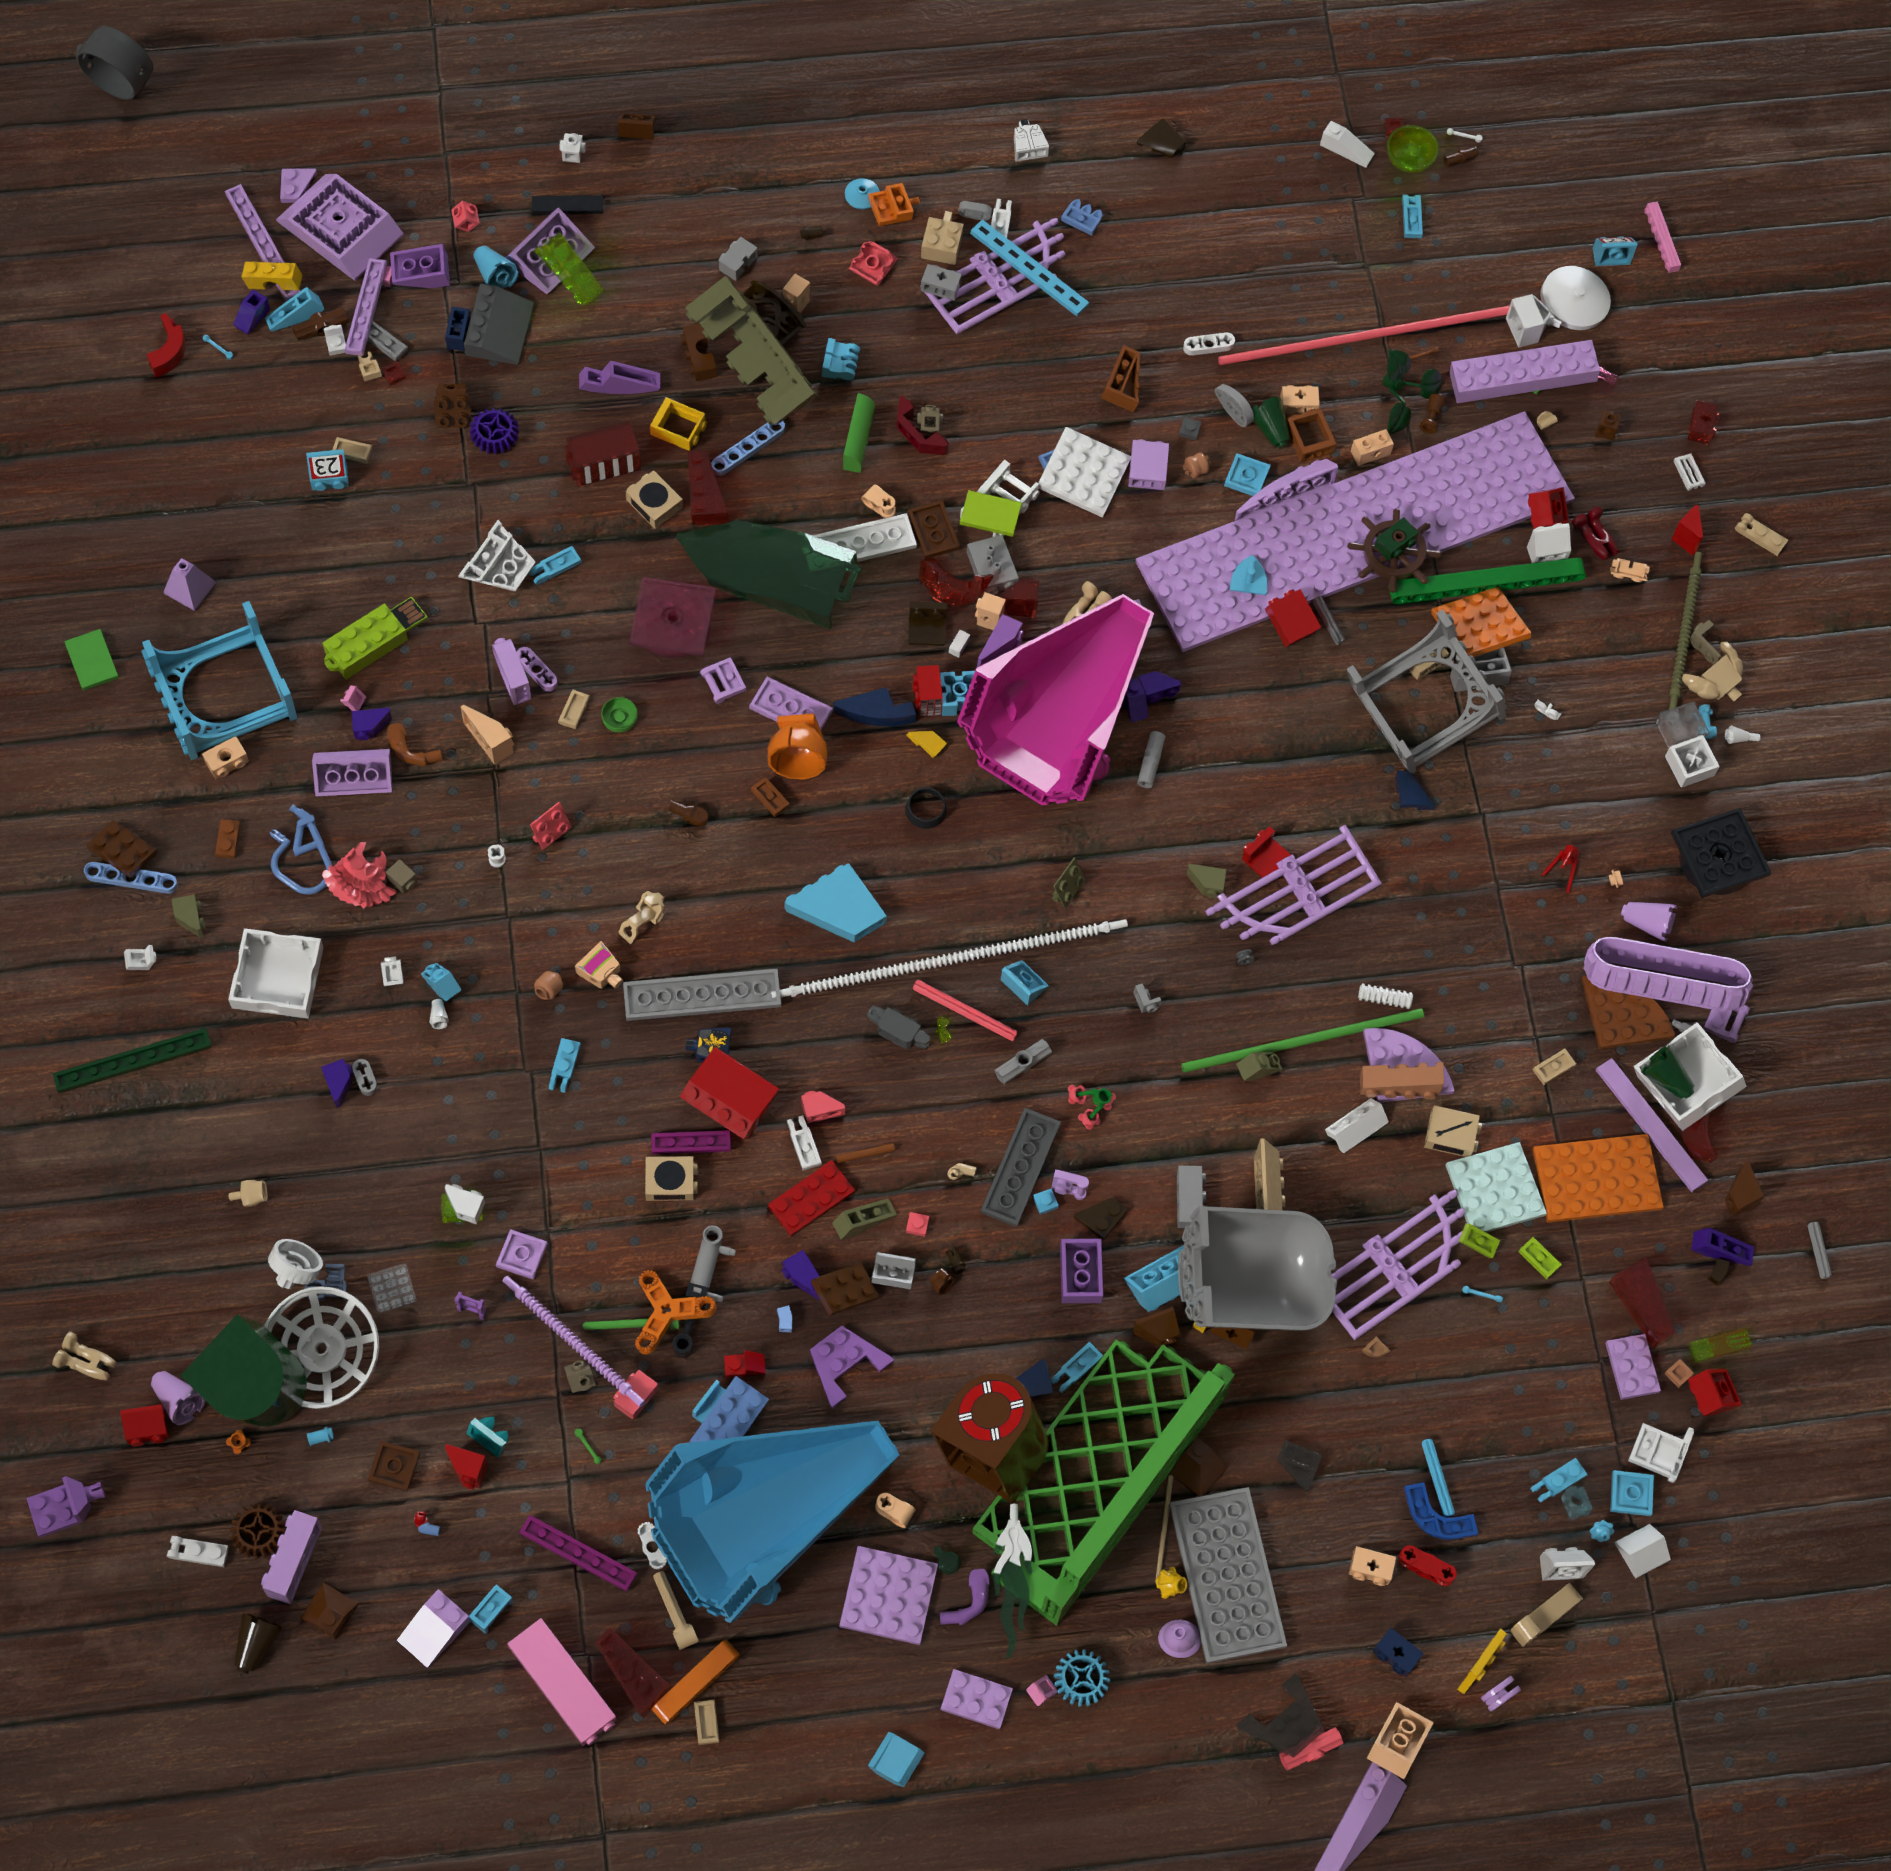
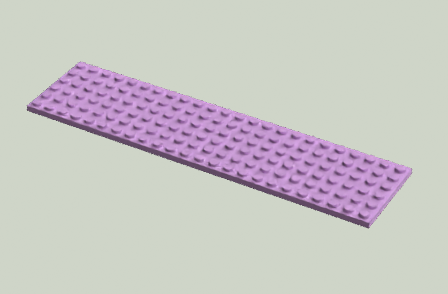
M1524 411L1136 558V564L1181 651L1185 652L1270 619L1265 611V608L1269 605L1268 602L1276 597L1279 599L1285 597L1284 593L1292 589L1294 591L1301 589L1309 604L1318 596L1325 598L1379 577V575L1372 571L1366 577L1360 578L1359 572L1368 566L1364 559L1363 551L1350 550L1347 547L1350 542H1365L1370 530L1362 523L1364 516L1377 525L1384 521L1393 520V510L1398 508L1400 510V520L1404 517L1416 529L1426 522L1430 523V529L1422 534L1426 542L1427 550L1444 552L1530 519L1532 516L1531 508L1528 505V494L1564 487L1566 504L1573 502L1575 498ZM1373 552L1376 559L1382 556L1380 552ZM1251 555L1260 562L1267 577L1266 595L1230 591L1233 572L1244 559ZM1405 555L1412 563L1418 557ZM1387 560L1383 565L1390 568V561ZM1398 560V568H1397V569H1400V568L1405 567V566L1400 562V560Z

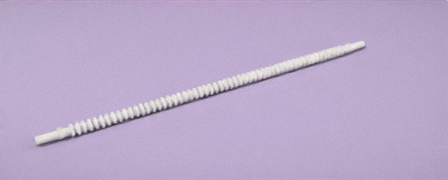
M1126 919L1110 923L1105 921L1100 925L1094 923L1091 926L1089 924L1088 927H1078L1076 930L1072 928L1071 931L1067 929L1066 932L1062 930L1061 933L1056 931V934L1051 932L1050 935L1046 933L1045 936L1040 934V937L1035 935L1034 938H1024L1023 941L1018 939L1017 942L1013 940L1012 943L1008 941L1007 944L1002 942V945L997 943V946L993 944L991 947L987 945L986 948L981 946L980 949H970L969 952L964 950L963 953L959 951L958 954L954 952L953 955L948 953V956L943 954L942 957L938 955L937 958L932 956V959L927 957L926 960L921 959L920 962L918 960L914 963L910 961L909 964L905 962L904 965L899 963V966L894 964V967L889 965L888 968L883 966V969L878 967L877 970L872 969L870 972L869 970L865 973L861 971L860 974L856 972L855 975L850 973V976L845 974V977L840 975L839 978L834 976V979L829 977L828 980L823 979L822 982L817 980L816 983L812 981L811 984L807 982L806 985L801 983V986L791 985L789 988L780 990V998L790 995L795 997L800 993L805 995V992L810 994L811 991L816 993V990L821 992L822 989L827 990L828 987L833 989L834 986L838 988L839 985L843 987L844 984L849 986V983L854 985L857 982L859 984L860 981L865 983V980H876L877 977L882 979L883 976L887 978L888 975L892 977L893 974L898 976V973H901V975L904 972L908 974L909 971L914 973V970H925L926 967L931 969L932 966L936 968L937 965L941 967L942 964L947 966V963L952 965V962L956 964L958 961L962 963L963 960L968 962L969 959L974 960L975 957L979 959L980 956L985 958L986 955L990 957L991 954L995 956L996 953L1001 955V952L1006 954L1009 951L1011 953L1012 950L1028 949L1029 946L1031 948L1034 945L1039 947V944L1044 946L1045 943L1049 945L1050 942L1055 944V941H1058V943L1061 940L1065 942L1066 939L1070 941L1071 938H1082L1083 935L1087 937L1088 934L1092 936L1093 933L1096 935L1099 932L1108 933L1110 930L1128 927ZM772 991V998L776 997V991Z

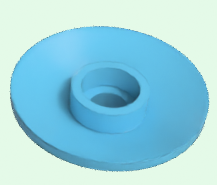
M856 179L847 185L845 198L849 205L854 208L869 209L871 205L868 200V194L879 192L880 190L871 180Z

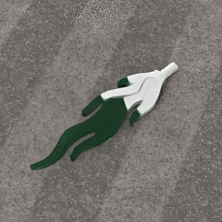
M1010 1504V1520H1008L1006 1528L999 1536L994 1549V1555L997 1556L1005 1546V1550L997 1562L993 1573V1583L996 1597L1000 1593L999 1580L1001 1577L1004 1583V1601L1000 1620L1009 1641L1006 1659L1011 1657L1016 1645V1635L1012 1621L1014 1603L1016 1599L1019 1602L1017 1623L1020 1630L1024 1631L1023 1619L1029 1601V1587L1019 1559L1021 1552L1024 1555L1027 1573L1029 1575L1032 1574V1548L1026 1533L1021 1527L1020 1520H1018V1504Z

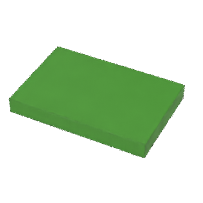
M100 629L64 641L83 691L119 679Z

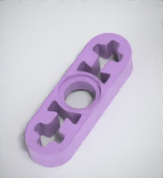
M522 647L518 649L517 655L523 669L544 691L550 692L555 690L557 687L555 674L530 648ZM522 654H524L525 656L528 655L530 663L525 657L522 658ZM538 665L542 667V670L539 673H534L532 671V668L534 666ZM545 678H546L548 681H551V680H552V684L546 683V682H545Z

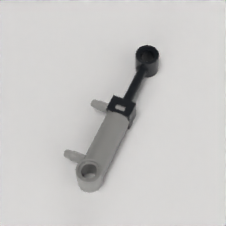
M708 1226L703 1231L702 1242L692 1278L687 1288L686 1298L707 1296L711 1297L715 1302L723 1301V1296L709 1292V1287L719 1253L735 1256L736 1250L722 1246L723 1233L717 1226ZM710 1235H716L718 1239L715 1241H710L708 1237ZM686 1319L683 1332L678 1334L673 1340V1351L679 1358H687L693 1352V1341L690 1334L694 1319ZM682 1342L688 1344L686 1349H679L677 1346Z

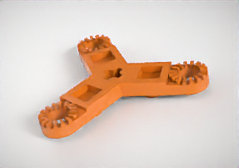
M652 1270L644 1271L639 1277V1284L655 1310L643 1327L641 1334L637 1337L635 1345L642 1354L652 1353L674 1320L711 1317L717 1309L715 1301L707 1296L672 1299L656 1272ZM649 1277H653L654 1282H652V1284L646 1285L645 1280ZM704 1304H711L710 1309H708V1311L701 1310V1307ZM670 1308L671 1311L664 1313L663 1309ZM651 1340L647 1348L641 1347L643 1341Z

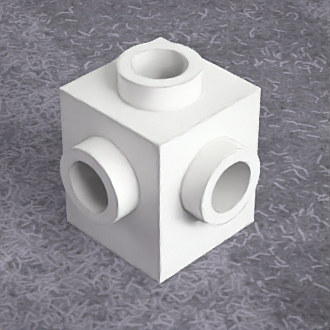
M565 133L564 140H560L562 160L580 163L581 154L585 153L586 143L583 142L582 135Z

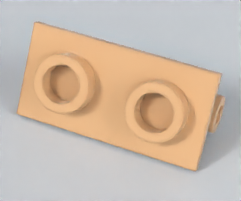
M1613 559V567H1610V571L1614 577L1621 579L1628 577L1635 582L1647 581L1645 573L1648 574L1650 568L1646 566L1647 564L1633 562L1632 568H1629V560Z

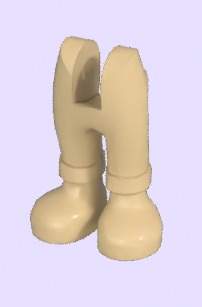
M1086 581L1082 585L1083 597L1068 612L1063 624L1082 615L1083 611L1095 597L1094 604L1089 607L1086 613L1112 600V597L1104 591L1098 594L1096 586Z
M73 1332L67 1333L62 1344L63 1350H59L56 1353L52 1363L57 1368L70 1366L71 1369L77 1370L89 1377L107 1381L110 1374L97 1368V1365L100 1363L114 1369L117 1364L107 1354L88 1348L83 1344L80 1345L77 1342L76 1334ZM67 1352L74 1353L77 1356L83 1357L91 1362L88 1363L80 1360L79 1358L72 1357Z

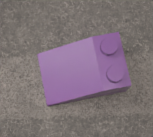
M443 244L390 252L393 285L423 288L450 286L448 255Z
M1002 614L978 657L977 668L1021 646L1023 641L1021 638L1024 633L1022 631L1023 623Z

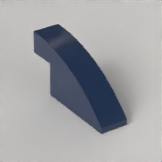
M887 687L833 702V711L836 715L861 724L900 726L916 723V712L912 701L893 706Z

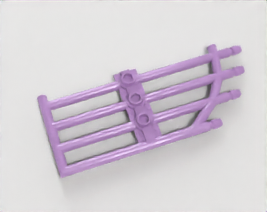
M1057 218L1051 219L1042 225L1035 221L1033 223L1035 229L1011 241L1016 246H1019L1038 235L1041 244L1025 253L1032 257L1043 251V261L1039 262V264L1047 270L1050 264L1065 256L1064 251H1059L1056 255L1050 256V246L1057 243V241H1061L1064 235L1060 233L1047 240L1044 233L1051 226L1053 227L1058 224ZM983 251L970 258L971 264L957 271L963 277L977 269L981 277L959 288L956 298L985 282L991 287L989 291L951 312H948L943 305L952 300L946 298L938 299L936 295L924 293L954 332L959 334L1040 288L1033 284L1017 293L1012 285L1027 277L1019 273L1007 280L1002 273L1013 266L1006 262L997 267L992 260L999 256L995 252L987 255ZM994 295H997L1002 301L961 325H958L953 319Z
M1343 825L1339 828L1342 834L1297 859H1295L1293 854L1276 863L1279 869L1229 897H1226L1224 893L1217 896L1220 902L1208 908L1205 912L1207 916H1210L1226 907L1234 916L1220 924L1222 929H1226L1230 925L1241 921L1251 926L1248 931L1240 934L1241 940H1245L1260 931L1278 933V936L1270 939V943L1274 945L1382 885L1347 826ZM1345 840L1348 842L1352 850L1311 873L1304 874L1300 865ZM1354 856L1358 858L1361 863L1360 867L1321 889L1314 890L1310 881ZM1364 872L1368 874L1371 879L1370 883L1325 907L1320 900V897ZM1282 875L1289 884L1241 912L1232 904ZM1292 891L1299 900L1262 922L1248 917ZM1302 907L1308 915V918L1290 928L1272 925Z
M1456 1190L1448 1192L1447 1195L1440 1199L1435 1194L1429 1198L1432 1203L1430 1206L1383 1239L1376 1235L1362 1245L1366 1251L1331 1274L1332 1278L1338 1280L1369 1257L1377 1265L1376 1268L1336 1295L1332 1312L1354 1341L1461 1265L1458 1259L1451 1262L1450 1265L1447 1264L1451 1248L1459 1243L1462 1234L1461 1231L1458 1235L1451 1238L1450 1225L1458 1220V1218H1461L1465 1214V1210L1463 1208L1458 1209L1447 1217L1442 1207L1450 1199H1454L1458 1195ZM1435 1211L1437 1212L1440 1223L1396 1254L1392 1253L1387 1246L1389 1243ZM1443 1230V1245L1406 1270L1399 1260ZM1441 1256L1437 1273L1418 1286L1411 1276ZM1383 1272L1390 1282L1344 1314L1337 1304ZM1395 1288L1402 1298L1358 1329L1354 1328L1349 1321L1351 1318Z

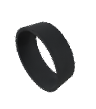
M923 787L915 790L910 795L905 812L908 820L913 825L923 829H930L943 822L946 817L947 807L945 799L939 791ZM931 793L942 800L944 804L943 810L936 818L923 820L911 812L910 800L918 794Z

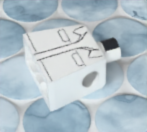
M1027 119L1021 120L1019 127L1014 129L1015 162L1048 157L1049 145L1040 126L1037 124L1030 125Z

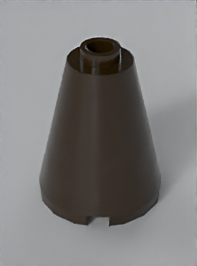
M243 1613L234 1665L238 1666L236 1670L246 1674L249 1671H254L280 1633L282 1626L274 1622L270 1624L266 1619Z

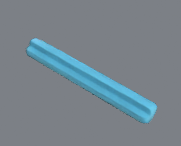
M1423 1440L1422 1447L1443 1516H1453L1455 1511L1433 1440Z

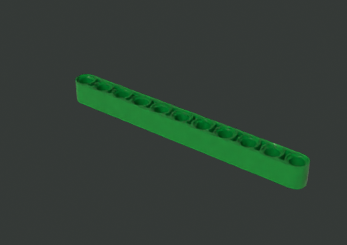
M1570 558L1427 576V584H1422L1417 578L1397 580L1396 591L1394 593L1390 592L1393 604H1403L1474 595L1495 587H1499L1501 591L1577 582L1585 579L1586 573L1581 558Z

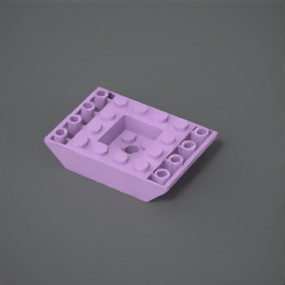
M325 174L276 219L278 223L354 281L366 271L369 258L379 259L404 236V233L388 212L337 174ZM336 216L343 217L340 221L334 220Z

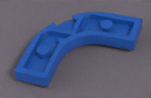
M1424 1482L1404 1486L1410 1514L1415 1523L1427 1534L1443 1540H1457L1478 1535L1474 1514L1445 1518L1438 1515L1432 1509Z

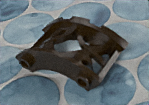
M753 280L750 282L751 286L742 293L749 302L748 304L756 312V305H774L775 320L769 317H762L765 323L769 324V329L776 338L779 332L783 334L779 339L782 345L806 326L802 314L797 312L785 298L764 282ZM786 319H790V321L794 325V327L791 328L789 331L785 330L781 326L782 324L784 327H789V323L786 321Z

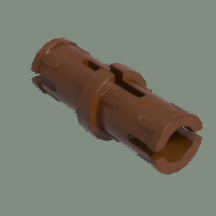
M1476 146L1465 150L1459 149L1456 153L1444 156L1443 162H1448L1445 164L1446 167L1456 163L1462 164L1468 159L1478 157L1479 151H1474L1477 149Z

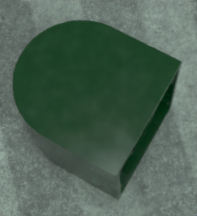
M238 1314L180 1375L221 1415L259 1427L276 1426L290 1419L302 1405L307 1389L306 1374L296 1356L262 1323Z

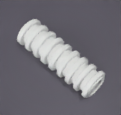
M1362 983L1358 998L1361 1001L1365 999L1366 1002L1371 1000L1372 1003L1377 1001V1004L1382 1002L1383 1005L1388 1003L1389 1006L1394 1004L1395 1007L1399 1005L1401 1008L1405 1006L1407 1009H1410L1413 994L1412 992L1408 994L1406 991L1402 993L1400 990L1383 989V987H1371L1369 984L1365 986Z

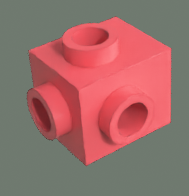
M461 201L451 209L455 228L469 232L480 223L476 205Z

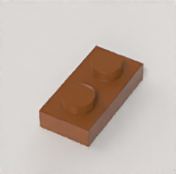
M766 777L751 787L752 793L774 817L790 807V803Z
M220 820L215 851L216 857L235 859L241 825L240 821Z

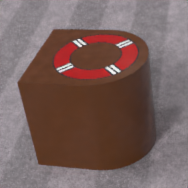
M986 1374L968 1382L958 1392L930 1430L949 1467L1012 1504L1039 1469L1048 1451L1047 1432L1027 1389L1017 1379L1005 1374Z

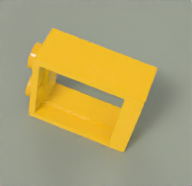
M666 397L650 425V434L690 451L692 446H696L698 443L700 432H703L706 428L705 413ZM671 413L697 423L688 439L663 429Z

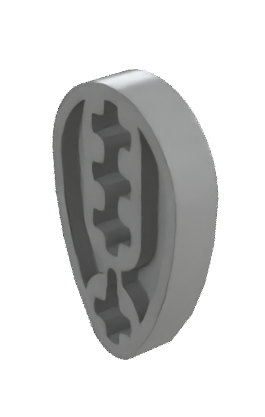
M1226 384L1215 388V394L1221 405L1239 426L1246 427L1254 421V414L1249 403L1239 392Z

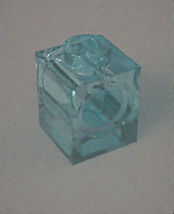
M1572 1486L1565 1489L1561 1499L1570 1520L1591 1512L1593 1508L1584 1486L1579 1488ZM1572 1497L1578 1498L1581 1504L1575 1505L1572 1502Z

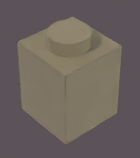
M400 859L386 871L387 879L403 894L415 887L417 882L416 874Z

